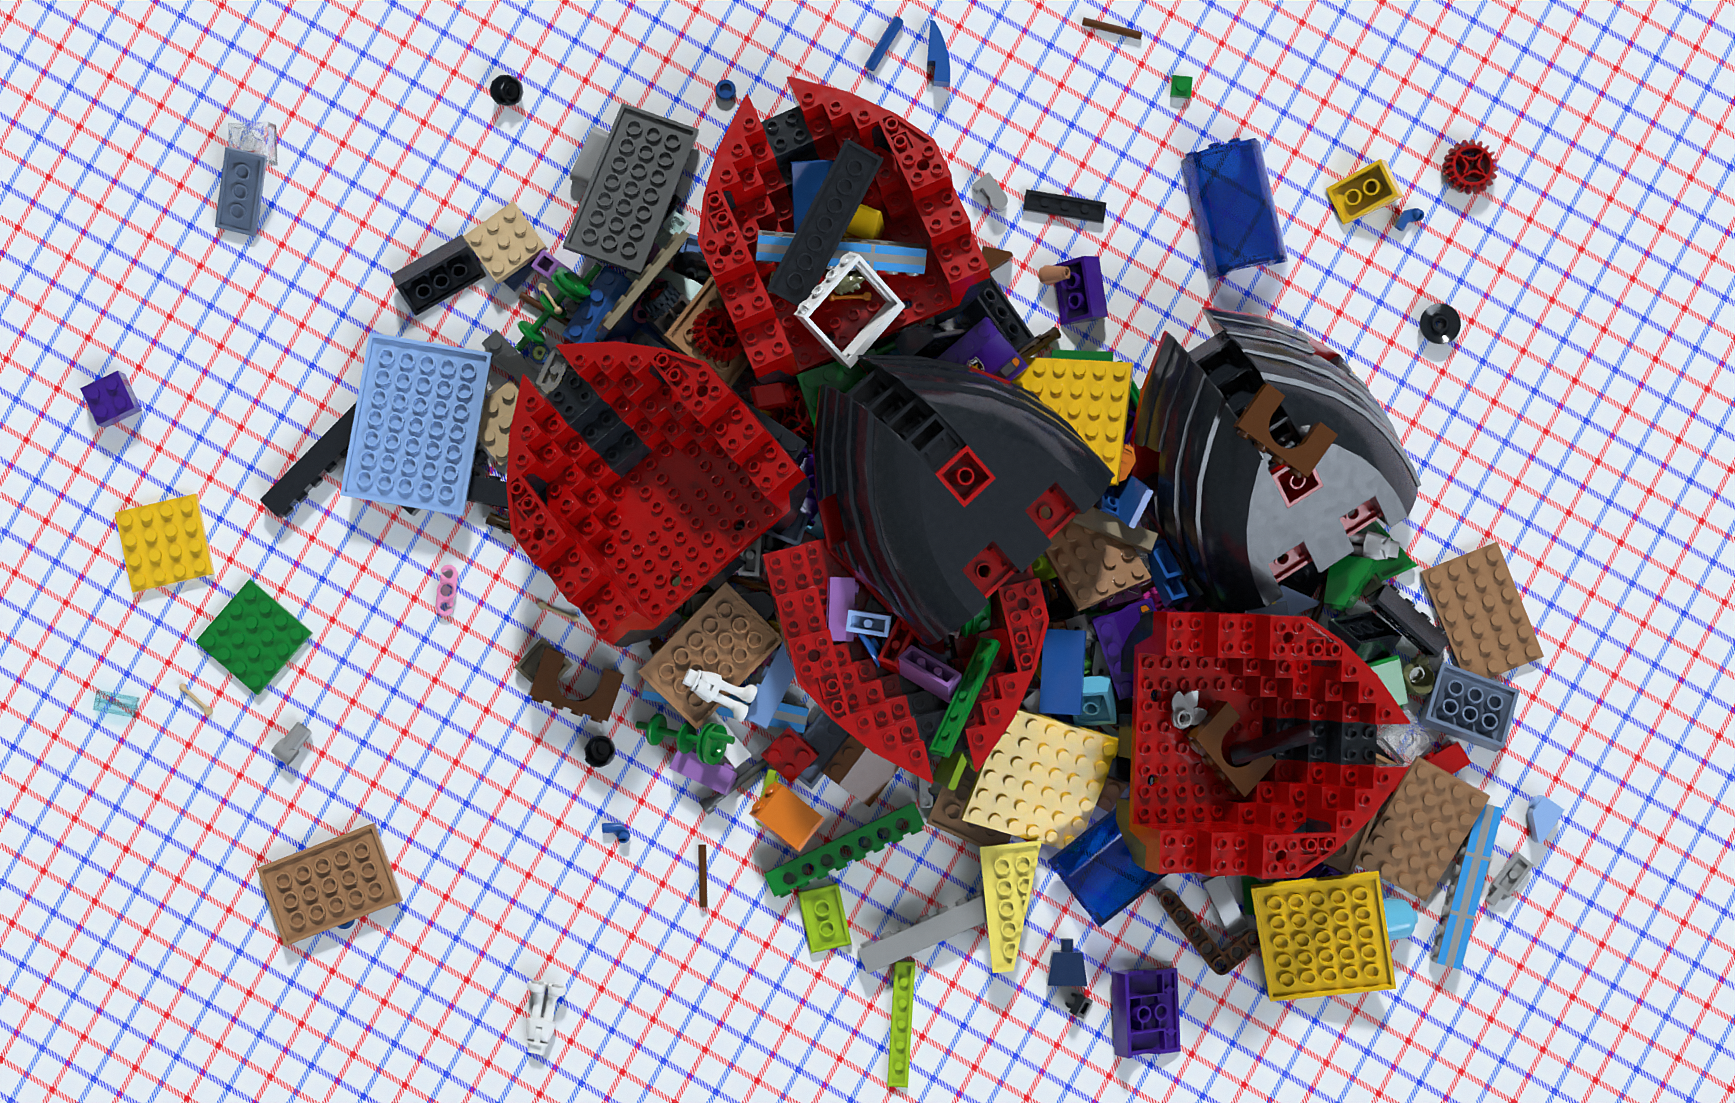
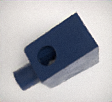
M1061 938V950L1051 951L1046 977L1047 986H1087L1083 953L1080 950H1073V938Z

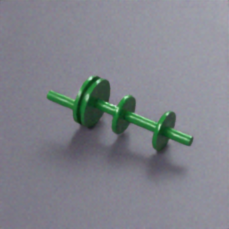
M595 263L583 279L564 267H558L551 278L555 286L560 290L553 300L562 308V313L556 314L553 305L546 295L542 294L539 300L545 311L534 324L523 320L517 324L524 336L517 343L515 349L521 352L530 341L543 345L546 340L540 328L551 315L560 319H564L567 316V311L561 305L566 297L583 303L591 293L588 287L589 283L602 269V266Z
M660 713L653 715L649 723L637 721L635 724L636 729L646 731L647 742L652 746H657L667 736L677 739L678 750L683 754H687L697 744L696 754L698 760L708 765L717 764L722 759L727 744L732 745L735 742V737L728 735L723 725L712 722L703 727L699 736H697V730L688 721L680 727L679 731L667 728L666 717Z

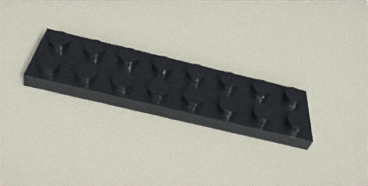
M846 138L766 290L797 307L809 298L812 290L820 281L884 158Z

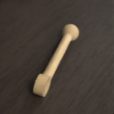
M540 283L538 285L539 291L544 292L555 308V313L561 314L563 310L547 291V285Z
M542 601L538 605L541 610L547 609L570 618L572 622H578L579 620L578 615H571L548 606L546 602Z
M182 683L179 685V690L184 691L204 709L206 715L213 713V708L207 707L187 689L186 684Z

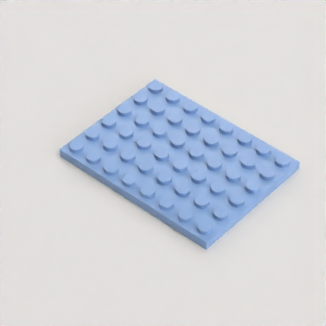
M369 332L340 495L464 516L493 353Z

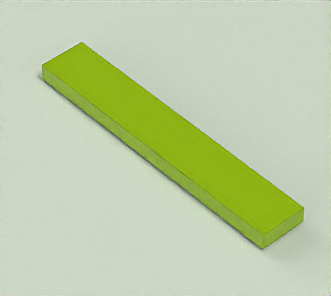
M898 960L894 963L887 1086L908 1088L915 961Z

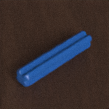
M895 16L871 53L865 63V67L868 70L875 71L904 22L900 17Z

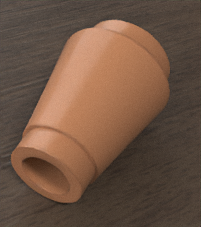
M1044 265L1039 269L1038 277L1042 284L1051 285L1069 279L1070 269L1064 266Z

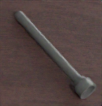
M763 758L736 778L730 793L769 763ZM718 792L713 797L703 798L699 801V804L710 815L715 811L716 804L724 799L726 795Z

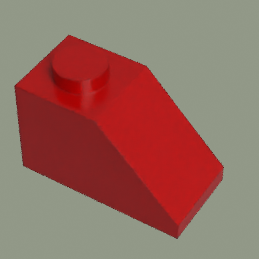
M779 382L750 388L753 402L757 409L776 412L795 404V393L790 384Z

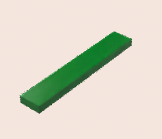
M980 638L928 750L932 754L950 757L1001 643L998 640Z

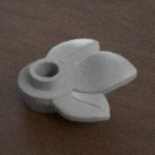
M1177 691L1174 694L1171 702L1173 709L1171 720L1176 728L1184 729L1190 724L1198 725L1206 717L1208 712L1197 707L1198 691H1189L1184 695Z

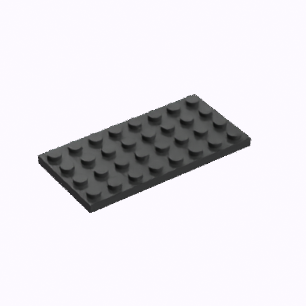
M622 103L563 243V249L641 275L698 137L699 129Z

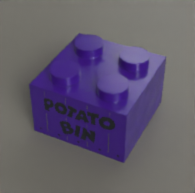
M120 371L113 372L80 388L98 426L109 427L142 411L126 374Z

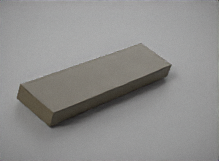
M1091 507L1085 514H1076L1073 522L1149 554L1158 536L1157 533L1138 525L1133 529L1118 517L1111 516L1094 507Z

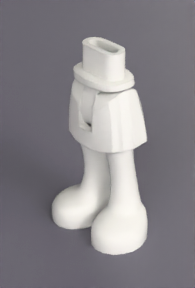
M1368 531L1367 534L1355 533L1349 537L1350 541L1363 544V546L1352 545L1355 551L1350 554L1374 560L1388 559V557L1398 558L1400 542L1391 541L1390 537L1387 538Z
M690 668L682 684L690 687L689 690L696 693L709 703L713 700L728 707L733 712L734 719L738 722H742L748 713V705L719 693V690L735 695L747 703H751L757 693V687L754 685L737 687L722 680L719 674L701 670L695 671Z
M532 980L528 981L527 985L528 989L534 993L531 1017L526 1019L527 1043H529L527 1052L544 1055L545 1046H548L556 1026V1022L553 1020L555 1006L558 998L566 994V987L557 983L549 984L544 1017H541L547 982Z

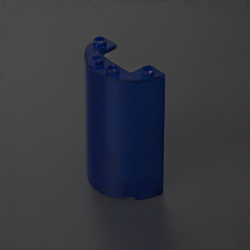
M1234 138L1229 140L1227 144L1220 145V142L1209 144L1208 149L1185 154L1186 158L1181 161L1208 280L1227 276L1232 271L1267 264L1271 266L1288 262L1260 141L1257 138L1241 141L1240 138Z
M1116 807L1048 860V863L1099 928L1168 875L1146 871L1134 863L1116 821Z

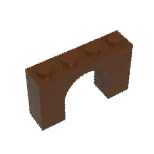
M1269 383L1264 384L1236 421L1233 428L1237 430L1236 434L1242 439L1247 440L1249 438L1255 443L1253 446L1258 451L1270 454L1273 462L1289 468L1288 472L1297 479L1300 477L1308 478L1338 434L1323 423L1318 422L1314 423L1302 442L1295 448L1288 449L1278 445L1270 435L1269 421L1285 395Z
M544 647L528 692L532 696L531 700L542 704L545 700L551 702V707L563 710V707L572 709L570 713L582 717L583 714L591 716L590 720L601 724L603 720L608 722L624 674L603 667L597 686L590 696L581 700L569 699L562 695L557 682L566 654Z
M1216 700L1207 710L1206 717L1198 725H1194L1185 737L1189 741V746L1202 756V762L1214 771L1213 775L1226 785V791L1234 797L1240 796L1245 798L1277 761L1272 755L1236 766L1234 764H1227L1222 756L1221 743L1226 732L1240 716L1229 702Z

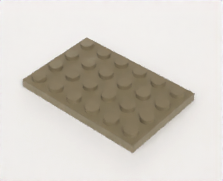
M685 230L680 234L676 232L671 237L665 248L660 250L653 262L644 269L638 280L636 279L632 283L626 294L622 295L616 302L611 312L609 311L601 320L595 330L598 332L595 338L599 342L604 341L682 248L690 236Z

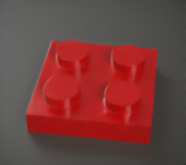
M789 725L761 753V756L791 784L819 756V753Z

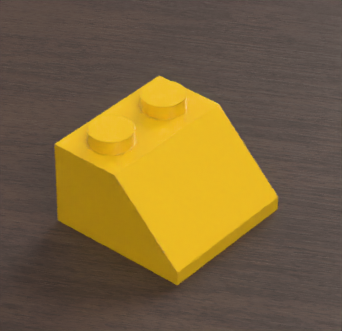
M860 204L843 237L880 240L885 230L881 211Z

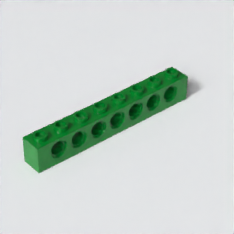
M913 801L765 872L764 876L774 897L779 895L780 898H783L792 893L790 889L797 886L799 889L804 888L810 884L809 880L817 877L818 880L825 878L829 875L828 871L834 868L836 871L847 867V862L853 859L855 862L866 858V853L872 850L876 853L885 849L884 844L892 841L895 844L904 839L903 835L909 832L911 835L922 831V826L925 824ZM900 818H904L908 822L907 827L903 830L896 827V821ZM881 827L889 830V835L884 839L879 838L877 835V830ZM866 836L870 839L868 847L864 848L858 844L860 837ZM843 845H848L851 848L852 852L849 856H842L839 849ZM829 854L833 858V862L830 865L822 864L821 857L823 855ZM806 863L812 864L814 867L813 873L805 874L802 871V866ZM785 873H793L795 881L793 883H786L783 879Z

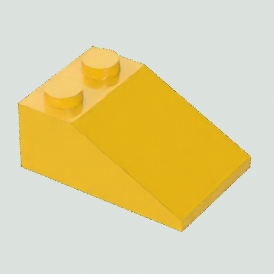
M1383 159L1373 162L1326 188L1343 225L1404 197L1387 161Z

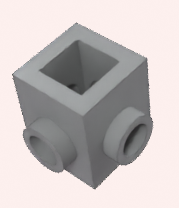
M1082 614L1065 620L1068 630L1086 631V648L1091 646V643L1097 641V632L1092 617Z

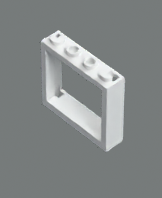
M849 252L843 255L840 263L827 273L825 280L812 290L809 298L800 303L794 315L841 365L851 368L859 360L858 355H863L904 309L905 305L859 254ZM855 266L884 298L886 303L841 353L809 316Z

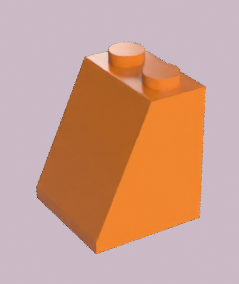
M775 781L766 788L765 794L754 803L749 813L750 816L781 843L798 852L801 851L825 820L823 816L784 785Z

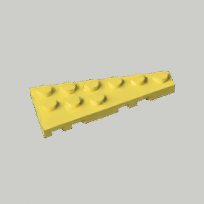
M1042 840L979 847L992 973L1014 971Z

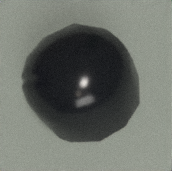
M500 75L492 81L490 94L498 105L513 106L522 100L523 86L516 77Z
M597 735L591 738L584 748L585 761L590 766L597 768L609 765L614 760L616 754L614 742L607 736Z

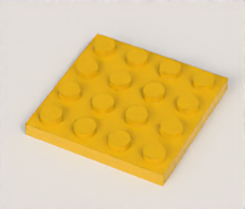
M197 494L115 512L133 593L215 574Z

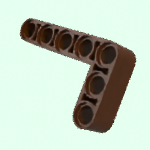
M1163 889L1159 892L1157 897L1159 904L1216 974L1225 975L1261 947L1258 931L1251 928L1243 931L1220 950L1174 891ZM1166 894H1172L1173 901L1170 904H1164L1163 897ZM1180 910L1186 912V917L1182 921L1176 919V914ZM1192 927H1198L1199 933L1195 937H1190L1189 930ZM1250 934H1256L1257 941L1254 944L1248 943V936ZM1210 943L1212 945L1211 951L1206 954L1203 953V945ZM1234 947H1240L1241 953L1237 957H1232L1231 955ZM1218 960H1224L1225 962L1224 968L1221 970H1216L1215 963Z

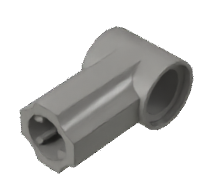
M297 722L285 738L280 739L276 743L271 753L286 765H289L296 758L299 749L312 732L305 725Z

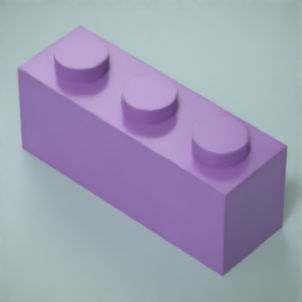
M827 577L826 626L831 631L833 641H853L854 637H857V633L846 631L848 610H858V604L855 603V595H858L859 584L855 582V578Z
M910 645L898 657L900 675L950 703L962 679L961 673L915 646Z
M695 748L687 754L677 750L669 769L726 796L729 795L738 776V773L733 771L735 767L723 762L722 766L719 764L708 765L701 763L697 758Z

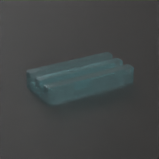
M97 690L93 710L136 718L135 712L138 709L137 703L140 697ZM101 695L131 700L132 704L101 699ZM99 703L130 708L131 710L130 712L99 707Z

